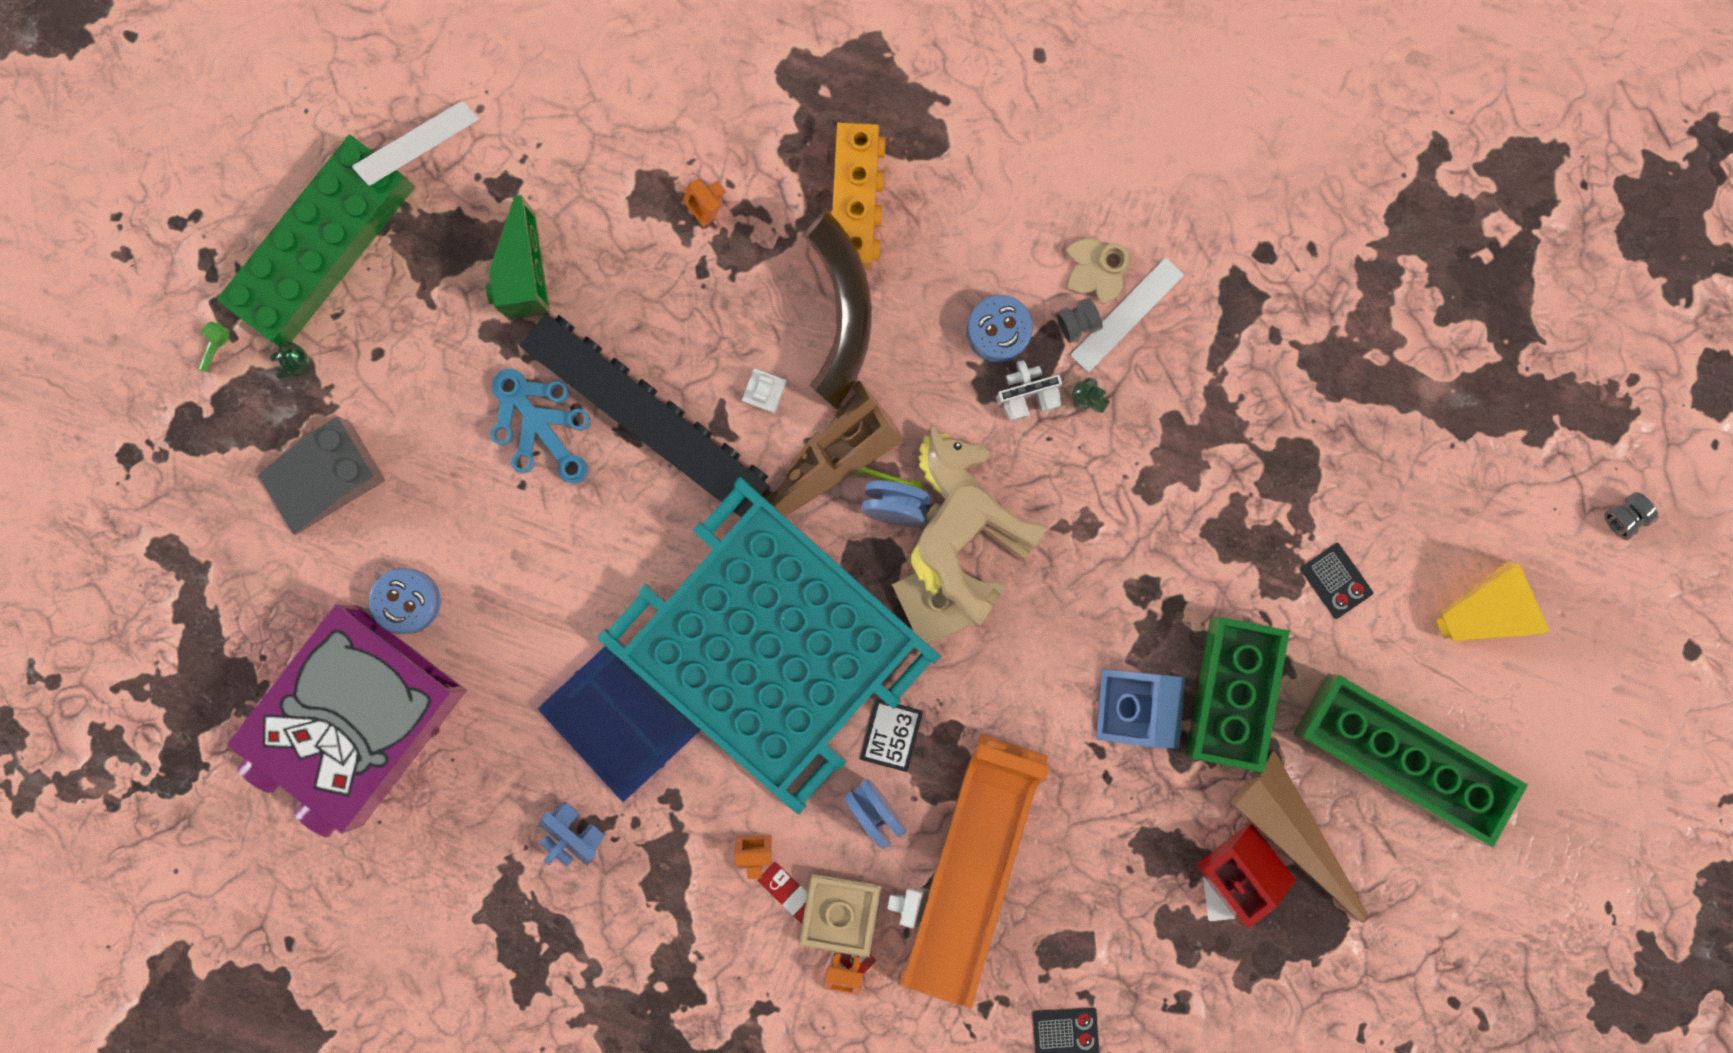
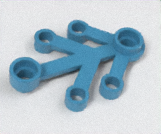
M515 369L500 371L492 382L493 394L500 400L497 425L490 432L492 441L500 446L509 445L513 441L514 433L510 427L514 406H516L523 415L518 452L514 454L511 460L512 467L520 473H529L533 470L535 460L532 455L535 434L537 433L560 463L558 470L561 478L571 484L583 482L589 473L588 464L581 457L571 455L547 423L571 426L577 431H583L591 423L589 414L582 409H574L568 412L534 407L527 396L547 397L553 402L560 404L569 398V388L560 381H554L550 384L527 382L524 375ZM508 380H513L515 383V387L511 392H505L503 388L504 383ZM557 386H561L564 389V394L560 398H554L552 395L553 389ZM577 414L585 416V422L581 426L574 425L573 419ZM500 429H506L508 432L507 438L503 441L497 439V432ZM522 456H527L529 459L528 466L520 469L518 467V459ZM572 462L577 463V473L569 475L566 471L568 464Z

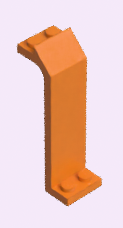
M983 734L979 735L963 778L906 970H902L898 982L900 986L969 1009L972 1008L1031 803L1038 785L1046 781L1050 766L1046 765L1047 755Z

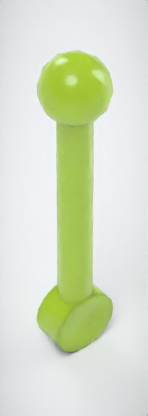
M865 466L854 473L856 475L865 474L884 481L899 482L920 489L923 487L920 481L912 480L909 482L866 468Z

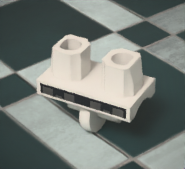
M1022 360L1016 362V373L1006 375L1008 385L1021 382V385L1000 391L996 396L998 407L1003 406L1010 422L1029 417L1025 399L1037 396L1042 413L1058 409L1061 406L1058 389L1061 387L1062 381L1058 374L1031 382V379L1042 376L1041 368L1037 366L1028 369L1025 361Z

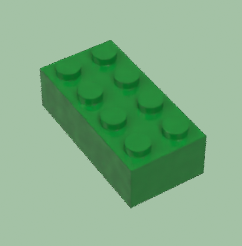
M1210 617L1185 756L1192 759L1265 772L1290 630L1224 617Z

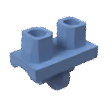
M564 802L552 813L547 811L540 819L539 825L558 841V844H556L551 838L546 836L540 842L550 852L544 859V862L550 865L557 858L567 867L574 859L564 851L567 848L588 866L597 854L595 850L602 841L604 834L592 824H589L579 837L569 830V826L576 820L579 813L567 802Z

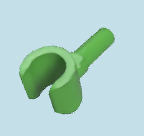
M208 322L201 332L210 341L199 366L201 371H208L218 347L223 346L230 338L228 330L219 322Z

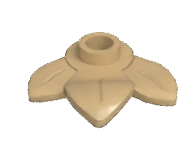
M1086 238L1072 243L1066 249L1068 255L1078 264L1069 277V290L1080 294L1096 291L1102 304L1114 300L1120 294L1123 288L1122 276L1127 272L1131 263L1130 254L1124 246L1117 243L1103 245L1096 239ZM1107 257H1116L1119 262L1118 266H1109L1106 261Z

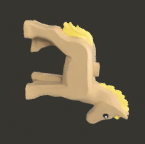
M931 426L928 436L923 437V443L919 447L921 454L918 456L920 461L919 468L925 473V480L933 485V489L939 492L945 501L942 506L935 502L927 513L926 521L929 524L919 538L917 546L912 551L911 564L918 575V579L920 581L924 580L926 591H931L932 595H935L938 589L942 587L943 594L958 605L970 622L972 621L979 627L1006 587L997 581L983 582L967 575L960 567L957 554L982 530L1016 557L1024 561L1049 527L1037 522H1027L1014 516L1008 509L999 505L980 486L977 480L966 471L970 467L984 464L989 456V452L984 445L970 444L958 439H952L949 437L948 432L940 434L934 426Z

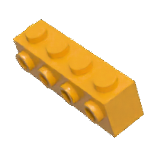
M837 123L832 215L851 238L865 270L872 271V260L879 261L880 239H873L874 226H881L882 205H875L876 192H883L884 171H877L878 158H885L886 137L879 136V125Z

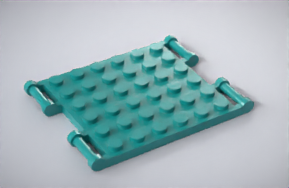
M739 477L733 484L735 488L703 524L699 522L693 528V532L713 549L667 602L652 587L644 583L638 590L639 595L612 626L608 630L604 628L597 638L795 813L801 814L807 807L805 803L836 768L840 770L847 762L838 751L828 745V742L873 692L895 709L901 702L899 698L931 663L935 664L942 656L760 495L748 482ZM747 497L753 503V506L728 534L720 540L714 535V532ZM651 604L658 612L627 646L622 644L619 638ZM914 647L921 652L889 689L882 684ZM820 753L825 758V761L795 794L791 792L788 787Z

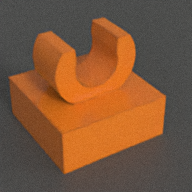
M697 179L688 185L682 201L700 224L705 227L715 220L721 206L720 203L723 201L721 196L726 193V190L718 181L706 187L700 179Z
M772 835L736 837L735 867L747 866V879L762 878L763 865H771Z
M836 953L833 958L832 968H827L823 989L858 996L863 977L862 973H857L860 967V958L855 956L853 966L850 969H844L839 963L841 954Z

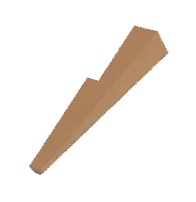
M860 380L853 385L852 388L855 393L844 407L839 405L837 409L833 410L832 413L835 418L822 433L816 431L783 472L786 479L775 492L769 490L764 496L785 517L905 441L894 421Z
M1270 750L1267 755L1265 772L1252 771L1249 774L1251 778L1229 803L1357 921L1363 923L1367 916L1366 909L1277 754Z

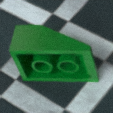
M517 195L513 198L489 270L491 283H486V294L489 304H494L497 311H500L509 320L544 315L545 313L550 314L536 214L522 195Z

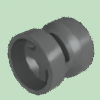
M1089 297L1079 301L1073 310L1065 307L1056 312L1061 331L1069 343L1079 340L1082 336V331L1084 333H1095L1103 328L1100 314Z
M1639 492L1632 493L1625 498L1623 505L1613 506L1604 514L1610 529L1623 540L1631 539L1638 533L1640 527L1650 526L1659 518L1652 502Z

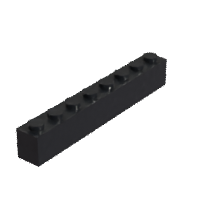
M545 313L520 345L528 354L721 503L735 488L733 484L739 477H742L763 497L770 490L771 487L765 482L769 477L753 464L749 468L737 461L741 456L737 451L725 442L721 447L710 440V437L713 435L711 431L698 421L693 426L682 418L685 412L670 400L666 404L654 397L658 392L654 387L642 378L638 383L627 376L630 371L629 368L614 357L610 362L602 357L599 353L603 348L586 336L583 340H580L572 334L575 327L560 315L554 320ZM745 497L733 512L742 518L753 506V503Z

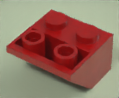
M1251 822L1195 865L1238 923L1248 929L1275 909L1296 881Z

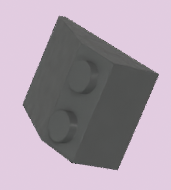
M338 416L307 434L258 475L293 535L300 533L386 481L352 423Z

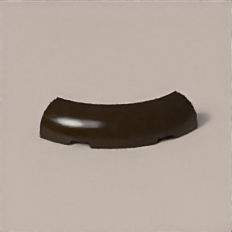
M825 209L802 236L819 255L832 280L835 291L837 327L833 346L820 372L810 386L837 409L852 388L864 363L872 326V304L870 287L860 255L841 224Z

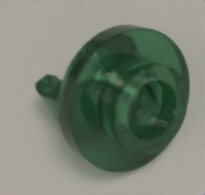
M287 342L281 345L278 351L270 356L271 362L279 361L283 368L281 372L276 374L278 379L298 377L305 374L309 369L307 353L295 343Z
M1091 377L1078 382L1072 392L1074 408L1081 412L1086 411L1090 407L1099 413H1103L1110 401L1103 398L1106 392L1099 388L1097 380Z

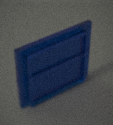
M606 646L580 670L575 671L574 675L537 708L622 802H625L660 768H664L665 763L701 731Z

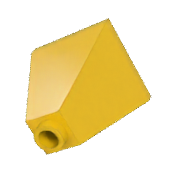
M1512 560L1504 562L1441 611L1442 618L1436 619L1443 638L1451 637L1453 641L1540 635L1550 632L1521 565Z

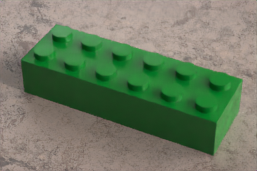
M350 134L216 299L270 342L284 349H287L415 189V186L397 170L374 184L367 185L352 166L374 152Z
M1336 674L1326 675L1293 734L1477 843L1492 848L1495 846L1528 786L1523 781Z

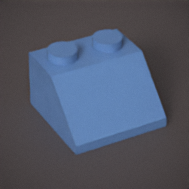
M1102 669L1096 740L1154 748H1179L1185 677Z

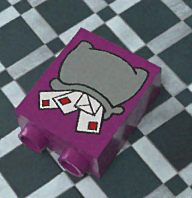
M335 604L226 745L244 758L237 767V771L247 782L267 793H274L277 787L280 786L301 802L294 811L295 817L314 833L323 837H330L335 829L343 834L366 823L467 690L394 633L383 629L372 616L359 606Z

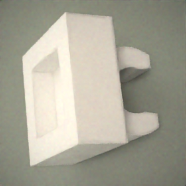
M754 368L742 402L775 415L787 380Z
M914 887L907 889L906 895L896 893V896L890 895L887 909L902 913L900 925L910 928L919 927L929 889Z

